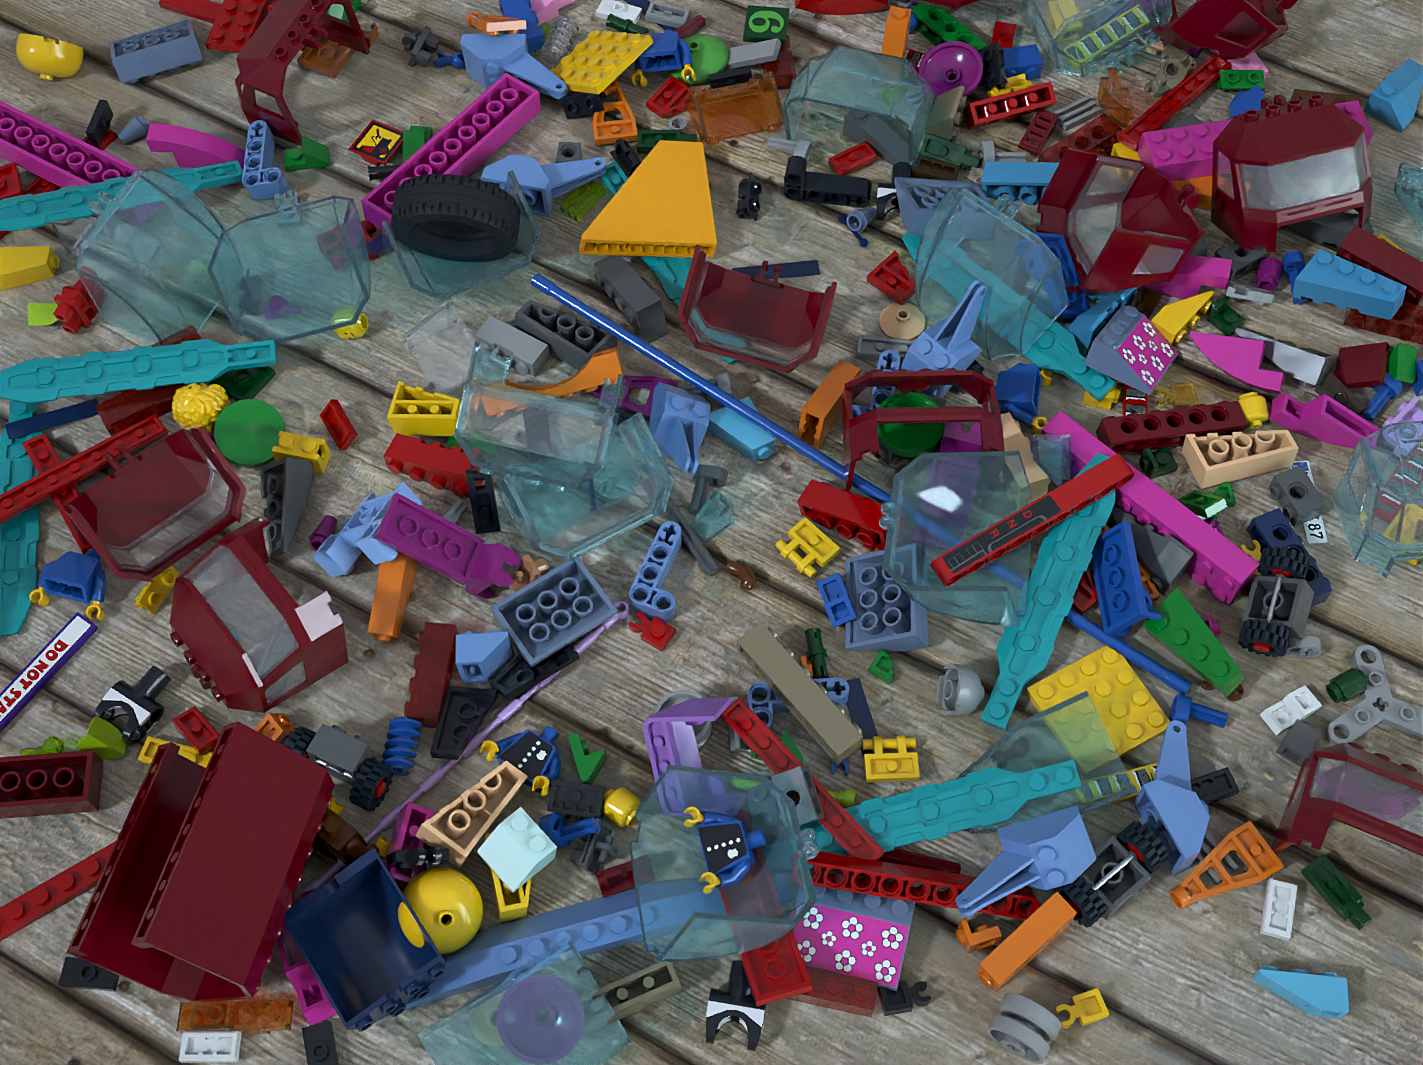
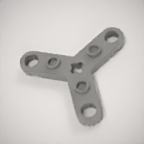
M1371 645L1358 647L1353 654L1352 662L1356 670H1361L1368 679L1366 684L1367 690L1360 693L1362 698L1360 703L1328 725L1325 732L1326 739L1333 745L1347 744L1358 739L1379 723H1384L1423 739V709L1392 697L1379 650ZM1361 653L1371 655L1374 660L1373 663H1365L1361 659ZM1377 701L1379 705L1385 706L1382 711L1378 707L1373 706ZM1336 727L1343 728V731H1346L1347 738L1340 739L1336 737L1333 729Z

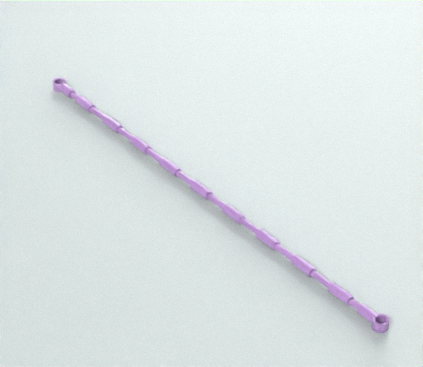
M616 602L614 604L615 608L618 610L623 607L625 611L618 612V614L600 624L593 632L590 631L572 649L580 655L597 639V636L604 629L607 630L618 619L626 618L629 615V607L626 602ZM561 671L531 687L519 699L513 700L497 715V718L480 734L477 733L471 738L458 760H450L441 769L438 768L418 786L419 789L401 805H397L378 822L379 825L363 838L368 844L383 829L389 828L396 821L399 811L408 802L413 803L423 793L426 794L445 777L444 774L462 758H466L484 742V738L499 724L505 723L523 706L522 704L539 688L542 689ZM337 859L338 862L318 880L315 879L295 897V902L297 903L303 899V892L316 889L319 886L322 887L341 867L344 868L347 865Z

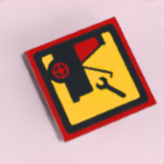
M372 119L351 145L349 151L361 155L364 161L375 166L378 163L386 165L402 145L404 132Z

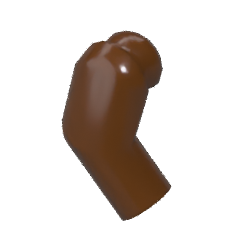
M729 560L726 572L740 576L742 579L740 587L745 590H752L753 584L756 583V577L751 568Z

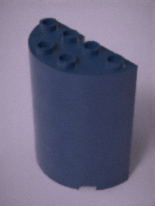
M372 848L336 874L330 883L322 887L319 886L294 904L286 912L283 919L285 926L347 1030L357 1029L359 1032H362L371 1027L375 1022L389 1015L391 1017L400 1015L406 1010V1004L413 999L419 1000L430 992L429 986L446 970L445 959L375 848ZM401 902L408 907L422 932L424 945L421 948L411 944L400 927L398 908Z

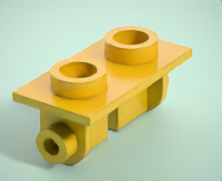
M1025 73L1006 78L1008 83L1005 89L999 90L995 86L990 90H986L987 98L1032 87V83L1030 80H1026Z
M170 566L152 579L153 582H148V586H144L140 594L135 597L136 602L134 605L142 610L145 608L152 615H155L174 586L175 579L181 574L174 567Z

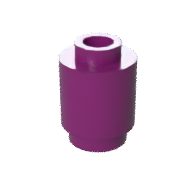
M1273 257L1261 260L1255 279L1256 286L1274 291L1280 282L1283 270L1282 262Z

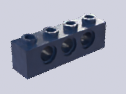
M1280 508L1253 518L1247 531L1253 540L1259 542L1261 546L1260 552L1262 553L1264 548L1267 549L1270 546L1272 548L1279 546L1280 549L1287 547V550L1291 551L1294 549L1297 550L1296 553L1301 552L1304 556H1307L1310 563L1305 579L1308 580V585L1314 591L1311 607L1325 602L1333 591L1330 581L1320 572L1315 558L1309 555L1304 547L1302 538L1296 535L1291 527L1289 518L1283 515Z

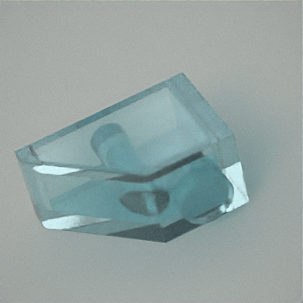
M1040 433L1033 435L1030 450L1035 463L1056 485L1061 486L1070 481V433Z

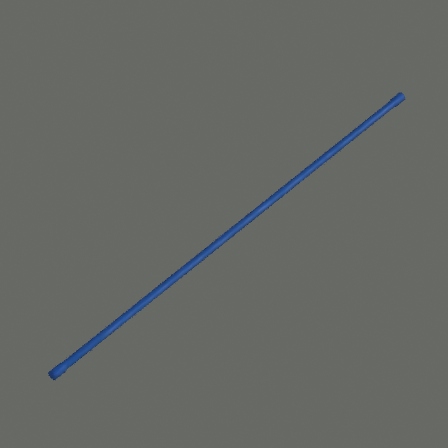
M537 273L532 278L531 285L555 298L845 481L844 466L557 287L555 283L541 274ZM854 473L853 487L882 505L894 507L898 511L899 516L950 548H954L964 542ZM995 560L982 567L1020 592L1027 581ZM1070 609L1068 616L1064 617L1066 621L1159 678L1164 684L1178 693L1185 695L1190 688L1192 682L1176 672L1165 668L1118 637L1104 634L1102 627L1073 609Z

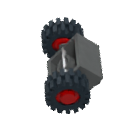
M1270 546L1267 549H1263L1259 562L1260 565L1258 566V572L1262 576L1254 575L1238 639V644L1242 645L1243 649H1248L1247 651L1249 652L1254 651L1258 655L1264 654L1266 657H1270V655L1282 657L1286 654L1290 638L1303 639L1314 596V591L1305 581L1310 563L1309 558L1301 552L1296 553L1297 550H1287V547L1280 549L1279 546H1274V548Z
M323 723L317 733L302 726L295 728L294 733H290L289 740L284 742L285 747L327 769L331 776L353 786L349 792L351 794L349 796L351 803L370 812L379 807L380 801L384 800L385 793L389 791L388 786L392 783L390 779L393 777V768L377 761L374 755L375 752L370 748L369 742L358 735H355L353 738L347 735V732L337 725L329 727Z
M1135 820L1122 830L1116 838L1113 835L1094 850L1096 860L1073 883L1055 888V893L1058 892L1077 912L1074 920H1078L1080 925L1088 928L1101 917L1105 920L1110 918L1147 885L1152 878L1150 873L1152 874L1169 859V854L1165 850L1167 849L1166 846L1161 844L1162 840L1154 835L1155 832L1152 829L1149 830L1146 824L1142 825L1140 821L1136 822Z

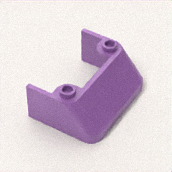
M731 697L692 698L653 713L644 721L643 732L662 808L671 815H691L684 814L683 812L688 807H696L700 812L709 811L726 815H737L748 801V790H727L725 781L720 774L714 771H703L693 725H701L705 721H716L731 704Z

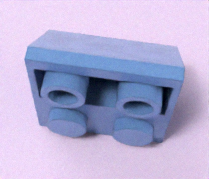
M491 630L489 633L468 631L456 635V666L463 684L490 682L514 658V650L508 631Z

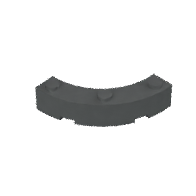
M1284 167L1262 168L1254 186L1264 206H1268L1271 210H1277L1312 201L1293 185ZM1338 212L1285 225V227L1313 242L1336 244L1337 248H1339L1355 225L1358 226L1359 214ZM1370 220L1365 221L1363 230L1373 234L1374 231Z

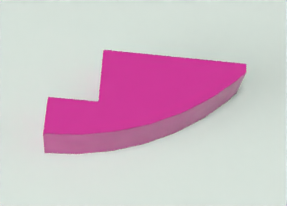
M150 123L146 142L151 152H173L180 168H199L237 160L243 170L245 151L197 130L168 124Z
M1189 256L1170 282L1144 285V287L1162 295L1182 299L1196 296L1201 285L1225 289L1230 276L1232 260L1217 257ZM1137 267L1135 268L1132 274L1140 273Z
M1191 331L1190 337L1196 347L1220 371L1248 387L1281 395L1284 373L1261 370L1265 349L1264 341Z
M1285 392L1272 400L1268 417L1273 422L1295 433L1328 444L1372 451L1377 448L1380 429L1326 394L1303 404Z
M282 922L283 929L276 942L284 971L297 992L304 1017L309 1025L312 1026L336 1015L337 1012L284 922Z

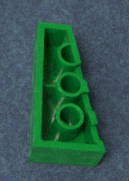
M1178 587L1156 609V612L1161 614L1162 618L1159 620L1148 618L1142 624L1152 638L1226 697L1245 679L1240 668Z

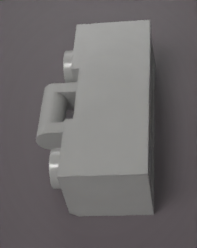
M491 315L475 334L477 348L483 354L488 355L490 353L488 361L507 371L515 364V368L524 375L528 373L535 377L550 359L547 344Z

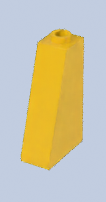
M51 246L0 247V291L54 278L56 268L59 267L58 255H55Z

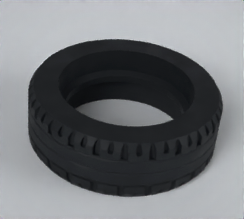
M427 174L410 178L396 189L390 227L395 237L402 244L419 253L457 262H488L504 258L516 248L521 209L513 196L491 183L460 175Z

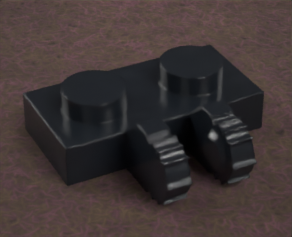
M440 846L429 849L416 847L412 850H396L386 856L387 867H397V871L412 870L414 866H423L424 870L440 868L442 863L449 860V849H441Z

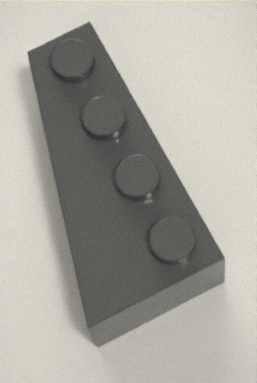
M610 255L594 263L596 270L594 278L597 284L604 288L608 297L612 299L640 339L650 344L668 334L661 300L622 256Z
M529 300L515 313L516 329L548 345L550 353L578 370L589 361L594 353L617 347V337L591 321L587 323L578 320L576 315L570 313L568 315L558 313L557 309Z

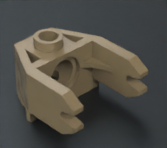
M1174 46L1163 49L1161 52L1162 60L1159 65L1161 69L1156 79L1146 83L1144 92H1152L1153 97L1166 95L1195 70L1198 64L1195 59ZM1174 64L1177 65V67H1178V72H1176V71L1174 70V67H1173Z

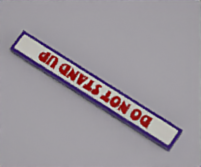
M77 612L0 693V733L99 629L93 622Z

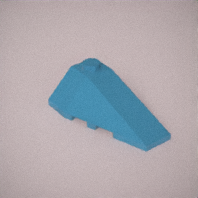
M1411 59L1404 62L1371 93L1364 112L1402 133L1413 120L1423 88V66Z
M1137 287L1118 291L1077 316L1072 324H1066L1064 328L1074 335L1079 353L1083 357H1087L1094 339L1122 305L1128 306L1133 300Z

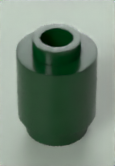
M1350 668L1330 679L1329 684L1325 688L1329 697L1335 703L1346 702L1367 690L1366 684L1368 679L1361 670Z

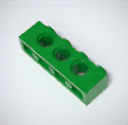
M923 1L912 8L911 12L918 21L916 30L933 45L937 46L945 42L959 41L971 45L978 52H982V49L987 47L982 39L974 35L967 27L956 20L953 15H948L941 5Z

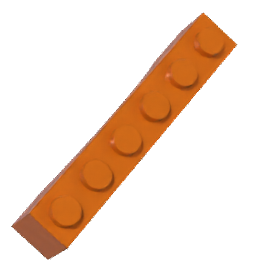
M617 347L594 353L578 372L554 384L527 386L502 378L481 384L478 391L486 416L493 414L494 417H500L507 414V410L516 408V411L528 409L530 407L529 404L536 402L539 405L552 402V398L558 396L565 399L574 396L575 392L580 390L591 392L597 390L598 386L607 383V386L619 384L621 379H624L625 373Z

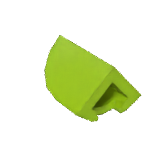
M28 303V326H45L58 321L53 314L58 305L56 303Z
M95 716L89 724L87 733L80 737L75 748L81 751L93 750L101 759L112 760L120 758L125 754L126 744L122 739V734L115 726Z

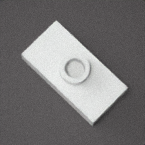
M602 0L596 10V17L607 20L608 15L613 14L624 20L630 19L636 24L642 15V8L615 0Z
M1269 878L1266 886L1260 929L1261 934L1287 941L1291 938L1298 885Z
M239 1031L183 1032L179 1061L181 1063L238 1062L242 1033Z

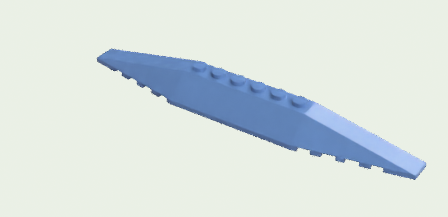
M772 874L782 903L795 901L796 897L789 874ZM699 880L652 883L606 898L599 897L490 927L476 934L463 948L449 954H441L446 961L445 972L429 986L430 992L419 1000L413 999L405 1005L406 1009L529 975V972L626 944L634 942L641 944L727 920L718 889L715 886L711 893L705 894L702 890L710 884L707 881L698 882Z

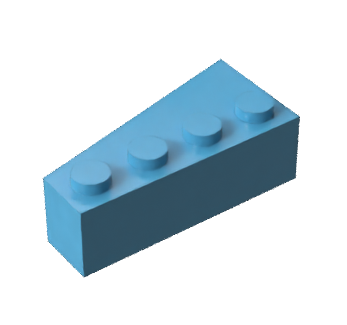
M985 162L981 179L982 190L987 198L1009 202L1017 199L1025 205L1033 206V203H1039L1059 163Z
M1319 248L1295 279L1292 297L1301 299V297L1313 299L1312 302L1322 304L1323 302L1336 304V308L1344 310L1346 308L1358 309L1359 313L1391 320L1403 303L1407 286Z

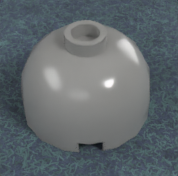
M958 664L946 665L943 669L948 670L945 675L939 676L937 684V704H943L944 709L940 710L941 714L961 717L972 713L980 701L983 700L985 693L979 676L975 671L966 666Z

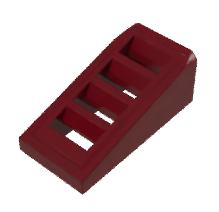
M1040 108L1022 137L1018 148L1038 156L1055 130L1058 116ZM1028 140L1033 141L1038 145L1028 142Z

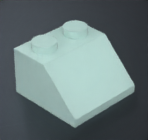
M520 807L496 827L477 850V853L511 892L514 893L555 859L557 846Z

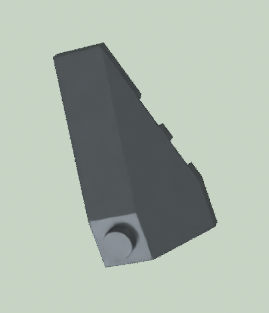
M1114 506L1106 525L1111 529L1122 521L1131 524L1137 560L1151 578L1149 580L1155 585L1157 591L1165 595L1183 577L1194 553L1174 537L1168 534L1163 537L1153 532V526L1149 524L1142 526L1136 523V519L1132 515Z

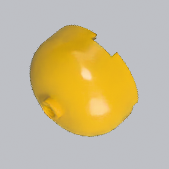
M22 33L18 35L16 44L17 58L24 68L39 74L40 79L53 81V77H72L80 70L83 63V47L38 35Z
M440 867L424 870L408 882L409 884L404 889L403 894L441 954L455 952L463 948L474 938L482 922L483 903L478 889L467 876L451 868ZM401 902L398 908L400 927L409 942L421 948L424 945L422 932L408 907ZM443 915H445L446 923L441 922Z

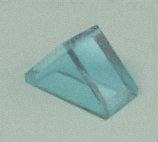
M714 490L690 524L691 528L704 543H708L734 523L733 505L718 490Z

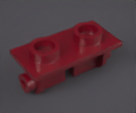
M647 856L595 873L603 898L655 881L652 866Z

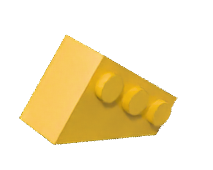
M398 381L387 420L395 435L399 433L407 436H463L468 416L460 399L437 392L434 394L425 392L421 387L416 386V388L406 386L404 382Z
M491 833L484 834V842ZM488 866L499 923L526 917L531 878L512 893Z

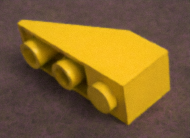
M1211 290L1166 305L1151 320V323L1171 346L1175 342L1180 343L1186 336L1187 329L1189 327L1193 329L1200 320L1199 316L1202 313L1207 314L1213 304L1211 300L1215 292Z

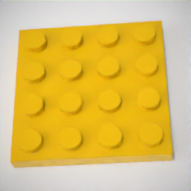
M594 30L550 71L566 83L568 91L600 94L654 42L650 35Z
M1108 646L1094 651L1029 686L1025 691L1070 758L1074 759L1075 765L1083 777L1092 774L1164 734L1170 723L1168 717L1123 655Z

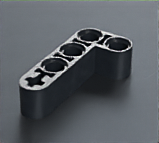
M791 156L788 158L784 176V195L786 198L795 201L864 208L869 205L872 189L870 180L862 177L808 172L807 161L803 157Z

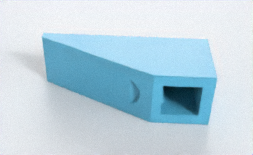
M1264 966L1253 975L1255 982L1311 1016L1341 1019L1349 1013L1347 978L1337 977L1336 973L1321 972L1319 975L1308 974V971L1304 969H1292L1290 972L1279 971V968L1275 966Z

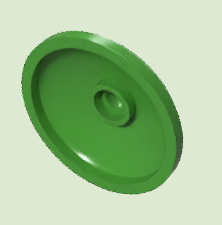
M695 34L685 37L684 40L691 50L692 65L690 66L696 74V81L693 80L692 74L686 77L687 83L684 81L681 75L684 66L681 69L668 70L670 76H674L684 84L709 81V74L722 72L726 67L729 57L727 47L721 39L709 34Z

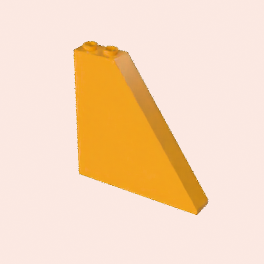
M660 140L582 234L579 254L693 258L697 244L701 245L702 251L706 253V258L713 259L717 247L703 142Z

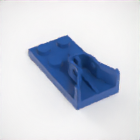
M1031 232L1016 243L1015 250L1019 252L1025 262L1027 271L1035 281L1043 284V289L1048 297L1051 311L1055 318L1076 319L1077 316L1090 309L1086 295L1065 292L1068 286H1078L1081 282L1063 234Z
M1122 521L1099 535L1091 553L1093 555L1091 562L1104 634L1126 638L1133 624L1144 618L1159 620L1162 618V615L1158 614L1153 608L1150 594L1142 586L1131 524Z

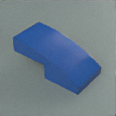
M840 573L816 582L833 628L857 618Z

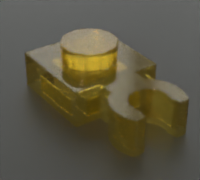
M1195 382L1171 383L1169 389L1158 386L1154 390V395L1164 397L1157 398L1155 404L1159 407L1165 406L1168 403H1172L1173 409L1176 407H1194L1199 404Z

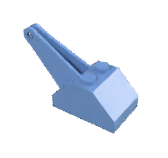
M462 34L461 47L467 74L486 90L507 73L540 93L556 99L567 96L566 83L529 54L526 34Z
M512 154L486 166L481 180L491 183L513 196L522 213L550 218L554 208L553 199L603 176L606 173V161L601 157H595L586 160L539 165L533 157Z
M979 279L975 280L947 320L943 319L926 329L907 350L900 369L908 371H919L925 368L933 371L947 368L966 370L982 352V349L971 341L970 337L984 297L988 291V286L982 285ZM953 385L930 386L927 390H923L922 394L942 399Z
M659 382L654 388L646 449L672 457L681 471H688L692 475L695 474L699 465L698 451L709 425L711 405L701 395Z
M1178 720L1171 721L1165 730L1153 781L1142 786L1133 803L1143 823L1148 826L1149 830L1152 829L1155 832L1154 835L1162 840L1161 844L1166 846L1167 849L1165 850L1169 854V859L1166 863L1174 876L1188 870L1199 854L1210 818L1207 804L1200 800L1196 792H1193L1191 788L1187 729L1185 724Z
M1078 805L998 828V838L1003 851L957 896L955 902L962 916H970L1026 885L1046 891L1073 883L1096 860L1095 851Z

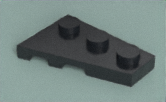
M565 646L531 667L523 656L519 654L489 684L492 689L498 690L500 695L510 701L580 658L577 652Z
M447 686L430 751L432 758L459 759L499 697L498 690Z

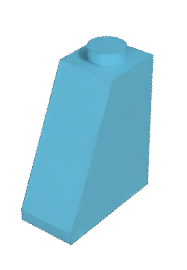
M749 396L739 400L757 411ZM725 406L710 413L707 430L751 461L766 459L775 452V439L773 436Z

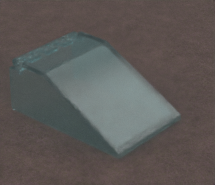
M563 938L417 1033L435 1065H601L621 1052L624 1046L632 1042L619 1019L608 1025L607 1021L616 1014L604 994L593 1000L592 995L597 993L600 987L589 969L584 970L580 974L576 972V970L585 965V962L572 941L567 938Z

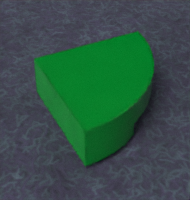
M1230 482L1221 484L1212 494L1225 498L1227 507H1234L1236 504Z
M881 649L869 666L868 672L890 684L894 674L893 663L889 654Z

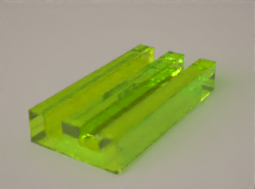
M591 180L581 185L560 206V210L563 213L567 212L569 217L573 216L574 220L578 222L606 194L605 189ZM590 187H592V189L588 193L584 194ZM579 199V201L572 208H570Z

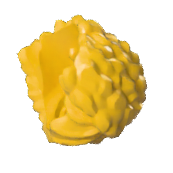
M192 383L177 389L173 396L174 401L172 402L174 420L178 421L182 427L189 424L200 425L206 432H212L220 413L231 404L229 397L225 394V389L218 384L207 386L204 383Z

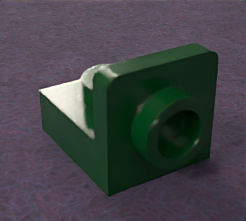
M1229 296L1224 297L1221 301L1218 299L1211 305L1209 309L1211 312L1207 320L1226 336L1234 334L1236 327H1242L1246 321L1245 318L1228 306L1231 300Z
M1149 447L1143 449L1139 464L1142 471L1147 473L1149 479L1177 471L1178 465L1168 447L1156 451H1151Z

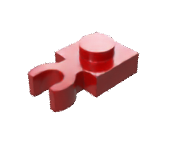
M637 611L636 618L642 622L634 624L630 621L628 623L630 630L635 633L642 632V641L663 652L675 635L676 628L655 616L650 622L643 612Z

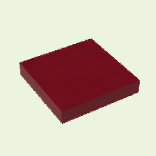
M1388 342L1340 348L1335 376L1348 389L1383 385L1390 350Z

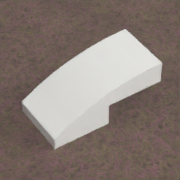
M1304 685L1288 694L1282 701L1265 709L1260 716L1277 736L1288 730L1296 719L1304 720L1320 709L1322 705Z

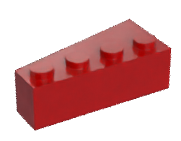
M396 433L383 456L387 468L391 472L405 474L417 482H427L439 490H449L461 498H470L466 470H483L479 451L472 450L468 454L464 453L463 449L457 446H453L450 450L446 449L439 442L433 441V443L428 445L421 438ZM484 480L475 481L476 486L481 485Z
M813 479L797 500L802 516L827 529H831L832 526L835 527L836 531L848 540L851 537L864 543L863 547L871 552L873 548L881 551L899 547L904 540L898 511L890 505L876 503L868 497H860L846 489L841 490L832 487L827 482H819Z

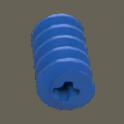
M396 717L389 723L390 730L386 735L388 740L384 744L386 750L382 753L384 760L381 763L392 767L394 775L408 776L410 773L406 768H413L415 765L408 758H415L417 756L416 752L410 750V748H418L419 746L418 742L412 740L421 737L420 732L414 730L423 727V724L417 720L407 717Z

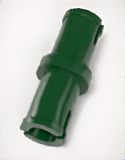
M609 14L607 17V21L610 22H606V27L613 28L621 33L647 35L645 33L649 32L648 28L634 24L630 19L624 20L613 14Z
M813 628L807 629L804 632L808 646L807 659L812 664L813 679H819L818 677L829 678L825 659L827 657V650L823 648L821 629L815 628V632Z

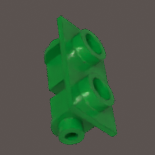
M1220 70V81L1217 82V89L1225 92V90H1250L1254 86L1259 85L1261 90H1265L1263 70Z

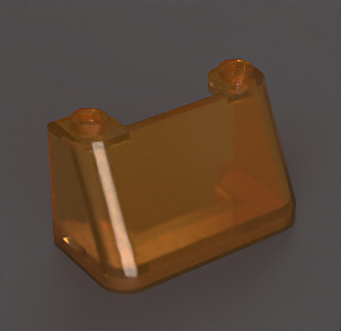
M773 71L762 73V79L754 80V78H751L746 83L711 90L709 87H705L702 90L701 85L691 87L684 97V101L701 141L709 146L720 142L719 140L762 131H768V133L779 131L780 126L786 122Z

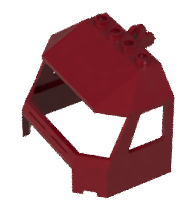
M350 0L277 1L236 58L240 73L235 79V86L240 106L250 125L254 121L263 120L274 136L302 147V135L298 129V123L293 119L282 96L287 67L301 48L308 46L319 50L322 43L313 36L324 40H331L366 55L370 53ZM332 4L343 5L349 22L326 14ZM255 90L272 96L282 115L258 106L256 104Z
M1160 0L1165 27L1161 28L1157 25L1151 31L1170 46L1178 49L1204 47L1219 51L1222 60L1242 59L1271 44L1285 34L1289 27L1284 9L1293 7L1297 0H1197L1179 17L1174 0Z
M928 368L919 371H908L906 369L883 371L876 369L871 372H865L844 384L841 411L846 490H851L856 462L862 460L863 454L867 452L874 455L879 452L877 424L980 422L982 456L986 457L988 485L989 487H994L1005 460L1003 426L993 380L973 370H956L955 368L935 371ZM959 385L975 398L978 404H982V408L979 406L876 408L854 418L852 412V401L866 387L895 386L902 394H907L908 390H914L915 393L922 394L923 390H927L930 386ZM988 401L990 403L991 412L989 411Z

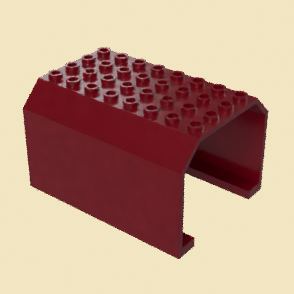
M238 721L224 726L206 768L179 755L180 746L172 742L158 746L66 953L158 993L197 1003L251 999L259 991L263 971L272 958L273 945L282 932L283 919L286 912L292 906L293 893L303 877V867L313 851L312 844L316 834L323 825L322 818L326 808L332 801V792L335 784L327 769Z

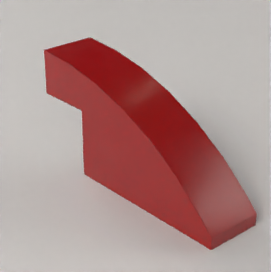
M795 0V8L826 15L863 14L882 10L888 6V0Z

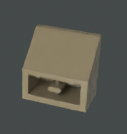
M964 86L956 87L937 96L926 126L925 135L930 133L951 142L952 140L956 141L959 131L957 126L962 124L964 111H961V109L964 110L967 97L963 96Z

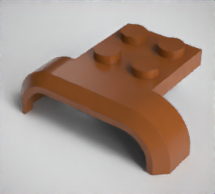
M376 23L371 25V31L362 30L369 49L379 35ZM315 36L322 43L321 47L317 50L307 46L297 59L298 65L335 79L356 50Z

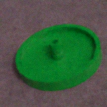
M914 392L895 394L887 398L879 406V408L939 407L929 397ZM945 422L877 424L878 441L888 451L904 457H917L931 452L941 442L945 430Z
M244 399L230 404L220 413L214 427V438L217 448L225 459L237 466L253 468L263 466L275 459L272 448L273 446H279V431L286 432L281 415L274 407L260 400Z

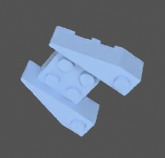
M401 482L394 492L379 497L370 493L358 505L359 508L351 519L346 518L341 523L344 528L337 534H330L312 556L332 578L349 574L355 567L354 562L362 552L374 564L385 561L390 562L398 555L396 549L380 542L374 537L391 498L396 492L422 505V501L404 482Z

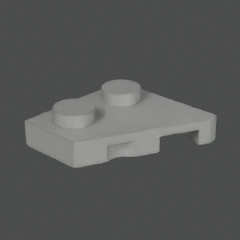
M1228 280L1225 287L1226 296L1238 300H1251L1252 303L1265 306V303L1271 304L1274 297L1273 291Z

